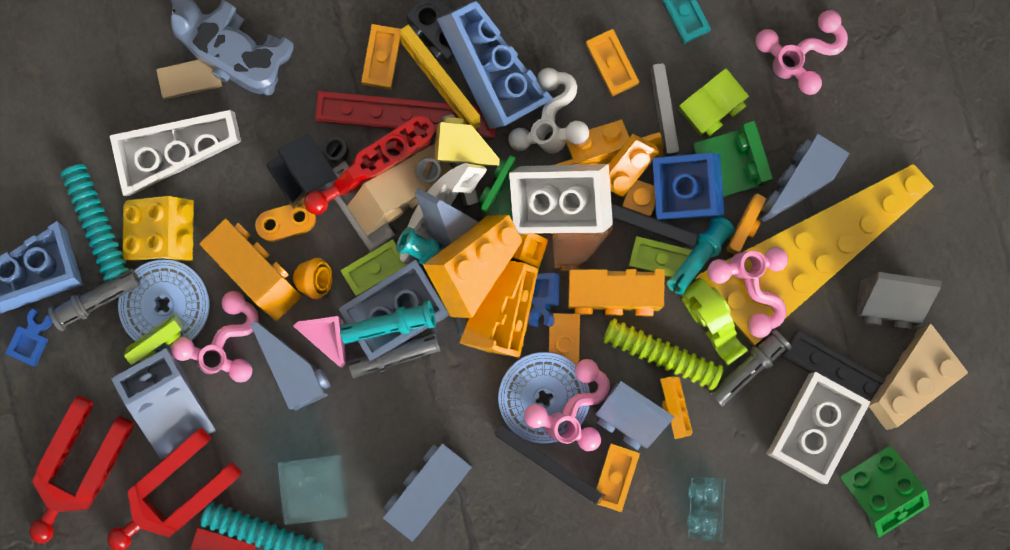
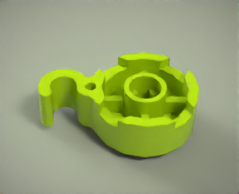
M702 278L692 282L682 294V297H684L682 302L694 321L709 329L705 332V335L710 339L719 357L726 365H729L748 352L747 348L736 337L735 325L729 314L731 312L730 307L715 287L711 288Z

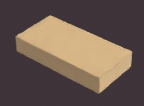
M200 60L156 69L164 100L220 88L223 85L222 81L211 73L213 69Z

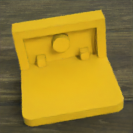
M163 196L125 201L123 206L122 250L124 260L134 261L159 258L179 261L193 260L194 200Z

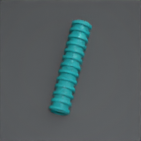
M75 164L65 168L60 173V176L66 180L64 181V186L69 188L67 193L73 197L71 203L76 205L74 210L80 214L78 220L83 222L82 230L87 231L85 237L90 239L89 247L94 248L92 254L97 256L96 264L101 265L99 271L105 275L103 281L107 282L122 275V273L129 269L124 267L126 261L121 259L122 251L117 250L119 244L114 242L115 234L110 233L112 227L106 223L108 222V217L103 216L105 210L99 206L101 200L96 199L98 193L92 189L94 183L89 181L90 174L85 172L87 166L85 164Z
M211 501L205 507L200 520L202 527L208 525L212 531L219 529L220 534L227 532L228 537L232 538L235 535L239 541L245 539L247 544L254 542L255 547L264 546V550H323L324 547L323 541L316 543L314 538L310 537L308 540L304 534L297 536L296 531L289 533L285 527L279 529L277 524L271 526L269 521L266 520L262 523L258 517L252 519L250 514L242 515V511L233 512V508L228 507V509H225L223 504L217 506L215 501Z

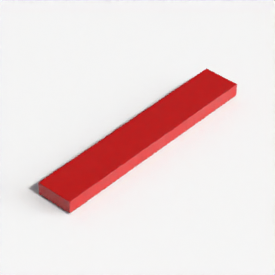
M318 91L315 122L395 130L412 118L423 116L432 122L434 134H436L440 118L451 114L455 118H458V116L448 103ZM473 106L480 115V127L476 131L482 138L495 139L496 128L489 129L479 106Z

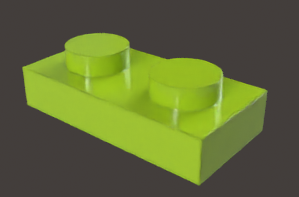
M636 236L628 267L647 272H655V269H665V276L672 277L693 250Z
M392 239L340 271L355 296L358 297L408 264L401 261V253L397 252L396 244Z
M177 313L173 314L129 345L125 350L124 357L133 365L138 360L142 362L156 353L155 348L162 343L169 345L181 336L179 331L182 330L183 321Z

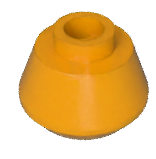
M313 258L301 263L293 274V282L301 293L312 299H320L330 290L332 271L324 259Z

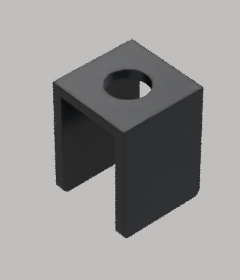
M309 134L278 149L280 157L268 162L266 165L293 209L304 204V199L308 193L312 191L322 192L332 186L338 179Z

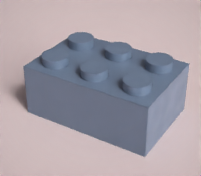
M443 443L440 447L436 445L431 447L423 457L426 465L420 472L414 469L403 482V485L407 487L401 496L397 493L394 494L383 508L387 512L383 519L412 542L472 468L469 463Z

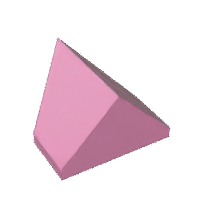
M335 316L296 322L293 327L339 367L343 368L346 364L345 344L340 335V325L344 323L340 317Z

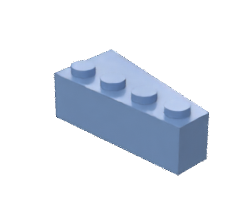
M477 1L461 6L437 19L489 129L505 126L553 100L547 91H543L536 82L537 78L532 71L527 70L517 58L518 53L514 48L508 46L500 36L501 32Z
M58 221L49 225L48 229L38 236L33 235L25 240L24 244L17 249L0 256V314L83 286L68 232Z

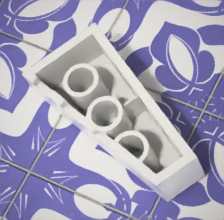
M231 110L110 135L123 196H132L241 142L236 115Z

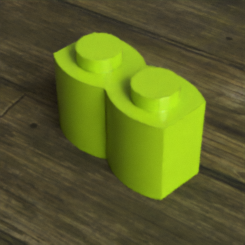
M724 69L679 105L677 109L699 136H702L705 132L711 136L723 126L720 120L728 114L735 117L747 107L744 101L749 95L731 73Z

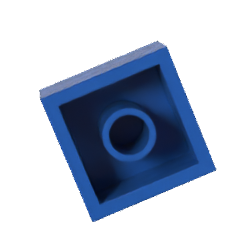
M702 153L652 158L657 219L671 220L725 215L720 154Z

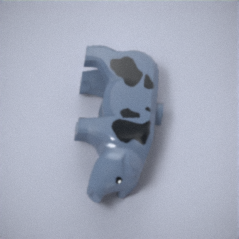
M170 0L172 4L170 25L173 35L197 59L212 68L211 73L223 82H227L230 79L252 93L265 94L267 96L274 93L275 85L278 82V69L280 65L290 59L294 50V43L284 37L280 40L268 34L267 40L263 45H256L253 39L240 31L244 19L236 13V8L225 0H222L220 6L208 15L202 14L193 0Z

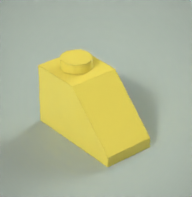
M446 117L445 122L437 124L434 159L436 161L493 167L499 165L500 159L472 125L463 124L464 119Z

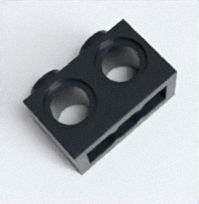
M422 0L406 14L407 22L419 38L422 37L430 45L427 49L438 62L443 59L448 65L455 59V56L450 47L443 46L440 43L441 38L445 35L437 19L451 12V9L442 0ZM430 13L436 17V20L431 25H424L420 22L421 16Z

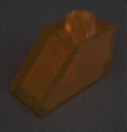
M613 225L601 233H551L554 268L561 267V272L579 270V266L584 265L610 235Z

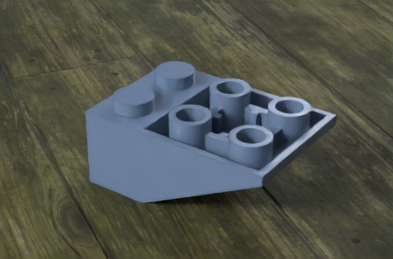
M819 134L812 140L806 139L792 157L796 161L795 165L790 164L776 183L780 186L779 191L774 190L772 195L770 194L761 209L765 212L761 220L766 222L825 187L835 178L850 153Z
M165 348L111 378L125 406L161 460L165 459L200 427H203L208 434L216 431L179 361L172 356L170 349Z

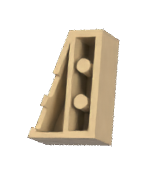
M435 144L364 183L347 205L367 236L384 224L396 220L409 208L415 209L419 204L415 195L417 188L427 192L443 175L453 169L449 162L437 161L441 167V174L436 181L426 183L417 177V163L423 158L434 159ZM427 163L422 176L427 178L432 163Z
M931 323L918 328L914 335L915 337L907 349L903 351L899 361L892 372L887 375L884 383L881 384L868 406L886 430L899 427L968 374L967 370Z

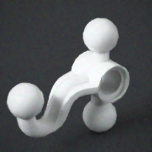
M553 68L542 69L538 73L537 82L543 90L553 91L560 84H564L565 91L544 105L542 118L533 124L531 132L519 127L512 130L508 141L511 148L516 151H524L531 144H538L545 152L554 154L563 149L566 140L579 145L584 143L589 136L588 126L582 121L575 120L570 122L566 128H559L555 124L557 111L568 105L576 96L577 83L574 77L566 72H558ZM553 131L552 136L544 141L545 136Z

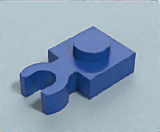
M556 273L537 275L531 306H534L528 317L529 325L538 327L539 317L544 315V325L553 326L554 315L550 311V306L559 305L560 275Z
M31 309L27 315V329L21 326L17 327L5 354L36 367L49 340L41 336L44 330L50 328L53 322L50 316L47 315L43 323L37 324L36 316L39 311Z

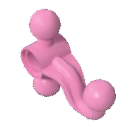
M826 10L818 18V26L821 31L835 35L836 40L832 44L820 39L809 38L803 40L797 46L787 45L782 47L779 44L777 33L771 29L760 31L755 39L756 46L760 51L770 52L775 57L772 64L775 74L784 79L795 76L798 79V86L801 92L808 95L815 94L820 90L822 80L816 72H807L802 67L805 62V54L809 50H814L829 56L836 55L843 51L847 45V32L841 25L839 13L834 10ZM787 56L793 59L795 67H787L783 63L782 57Z
M773 247L766 252L765 256L757 251L740 252L731 258L730 263L722 259L711 262L707 274L713 282L722 284L731 275L738 279H743L745 288L753 300L773 307L774 314L771 317L758 313L750 318L748 329L753 336L763 338L784 321L786 316L784 301L778 295L761 291L758 277L765 273L766 268L772 271H780L785 268L788 263V256L783 249ZM746 258L752 263L749 273L744 268Z
M230 291L222 298V308L225 312L232 315L244 313L247 321L241 325L223 326L216 332L211 345L203 349L195 347L191 339L182 336L171 343L170 351L177 360L185 361L189 358L197 360L198 367L206 374H215L223 370L229 373L232 380L241 383L250 379L253 371L252 365L249 361L242 358L235 359L234 361L226 359V354L222 348L229 337H242L251 334L253 330L250 324L255 321L259 322V315L254 305L245 301V297L240 292ZM210 351L217 353L220 357V364L214 368L206 366L203 362V355Z
M583 359L575 367L576 377L583 383L597 382V391L574 395L565 404L562 412H555L551 415H548L545 407L542 405L532 404L524 411V420L531 428L544 426L547 435L561 443L568 444L576 440L584 451H593L601 443L599 432L592 427L581 429L575 416L580 406L596 405L603 402L609 395L610 382L606 374L599 370L596 362L591 359ZM566 420L567 429L563 434L559 435L558 426Z

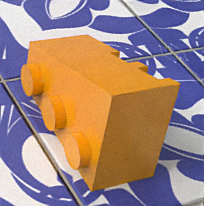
M510 215L486 216L423 264L450 317L472 318L522 243V239Z
M225 218L199 244L254 303L277 322L303 296L285 279L289 274L277 262L271 265L266 260L270 254L258 242L252 245L247 240L251 235L239 222L233 226Z
M509 261L474 316L469 318L459 343L489 353L520 358L539 269L526 263Z
M626 269V271L570 270L568 273V309H574V314L593 315V310H605V315L622 316L623 310L635 311V316H654V311H659L664 307L665 269H655V272H637L636 269Z

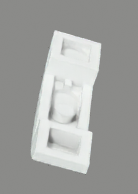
M461 164L443 175L427 193L451 205L459 192L471 194L487 169L482 165ZM418 204L408 227L415 229L416 234L426 239L432 238ZM407 253L400 254V259L403 263H411L414 260H418Z

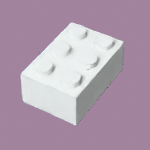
M609 164L520 166L509 173L513 223L518 233H601L613 225Z
M817 372L809 373L766 454L820 484H828L870 401Z

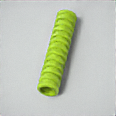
M616 318L610 321L603 337V343L608 344L610 342L614 348L619 346L623 352L628 350L632 356L637 354L641 360L644 357L648 363L653 361L657 367L662 365L665 367L664 370L669 371L671 369L675 375L680 373L684 379L689 377L693 383L698 381L702 387L707 385L711 391L718 385L723 373L722 365L714 366L713 361L705 362L704 357L696 358L695 353L687 354L688 350H678L679 346L675 345L672 347L668 341L663 343L659 337L653 339L652 334L644 335L643 330L635 331L634 326L626 327L625 322H622V324L617 323L618 319Z

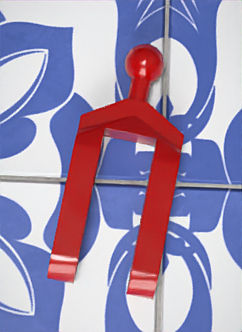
M423 116L414 117L360 151L350 167L332 186L322 192L312 191L306 195L304 199L305 209L311 214L319 215L327 209L328 202L339 195L351 194L356 190H360L368 180L391 169L399 162L407 160V157H412L430 147L434 134L432 122ZM388 152H395V153H397L398 155H397V156H393V155H390Z
M78 395L74 399L41 459L32 480L47 507L42 518L34 521L30 526L29 535L34 542L39 544L46 543L53 537L54 528L52 524L58 512L90 509L133 430L134 422L118 416L97 452L77 493L74 494L53 483L94 406L93 401L82 395Z
M200 427L128 490L132 520L125 527L114 528L108 533L107 543L109 547L113 550H126L131 545V537L140 529L170 537L230 486L243 472L233 461L230 462L167 518L163 516L146 496L212 439L205 429Z

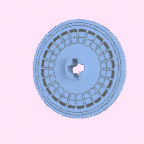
M165 259L145 263L134 270L141 286L123 294L118 300L119 317L128 335L136 341L177 313L183 321L182 330L179 331L181 333L180 337H187L193 341L204 328L210 308L209 294L201 277L189 266ZM160 298L170 300L168 303L170 310L168 312L164 310L158 311L160 307L158 301ZM162 343L155 350L170 349L171 344L166 345Z
M537 352L520 358L510 366L500 383L498 402L505 423L515 434L534 443L546 444L557 442V440L547 435L544 426L540 428L528 426L524 420V411L532 404H540L545 407L548 415H551L555 412H562L565 404L574 395L590 393L588 383H583L576 377V364L556 353ZM544 390L546 394L552 393L553 395L549 398L550 403L548 405H544L543 402H536V399L539 398L538 392ZM582 405L577 410L575 419L578 420L580 426L587 415L589 405ZM566 420L558 426L559 435L563 434L567 429Z

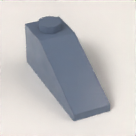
M417 188L415 195L431 236L434 240L443 244L442 249L479 223L442 200Z

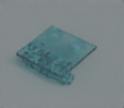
M692 476L689 487L690 515L687 519L688 538L723 542L726 479Z

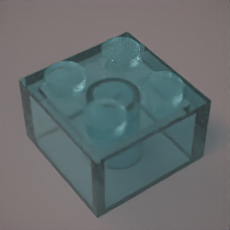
M342 455L277 463L284 525L349 516Z

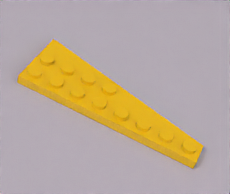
M913 164L745 250L744 252L757 251L765 256L769 249L778 247L787 253L788 263L784 269L772 271L766 268L765 273L758 277L760 290L778 295L786 306L785 318L788 317L934 186ZM746 258L744 268L749 273L752 263ZM707 271L699 274L694 279L702 278L711 288L715 287L730 307L731 312L729 314L734 325L753 346L763 339L755 337L750 333L748 322L753 315L758 313L771 317L774 314V309L771 305L753 300L745 288L743 279H738L731 275L726 282L717 284L709 278Z

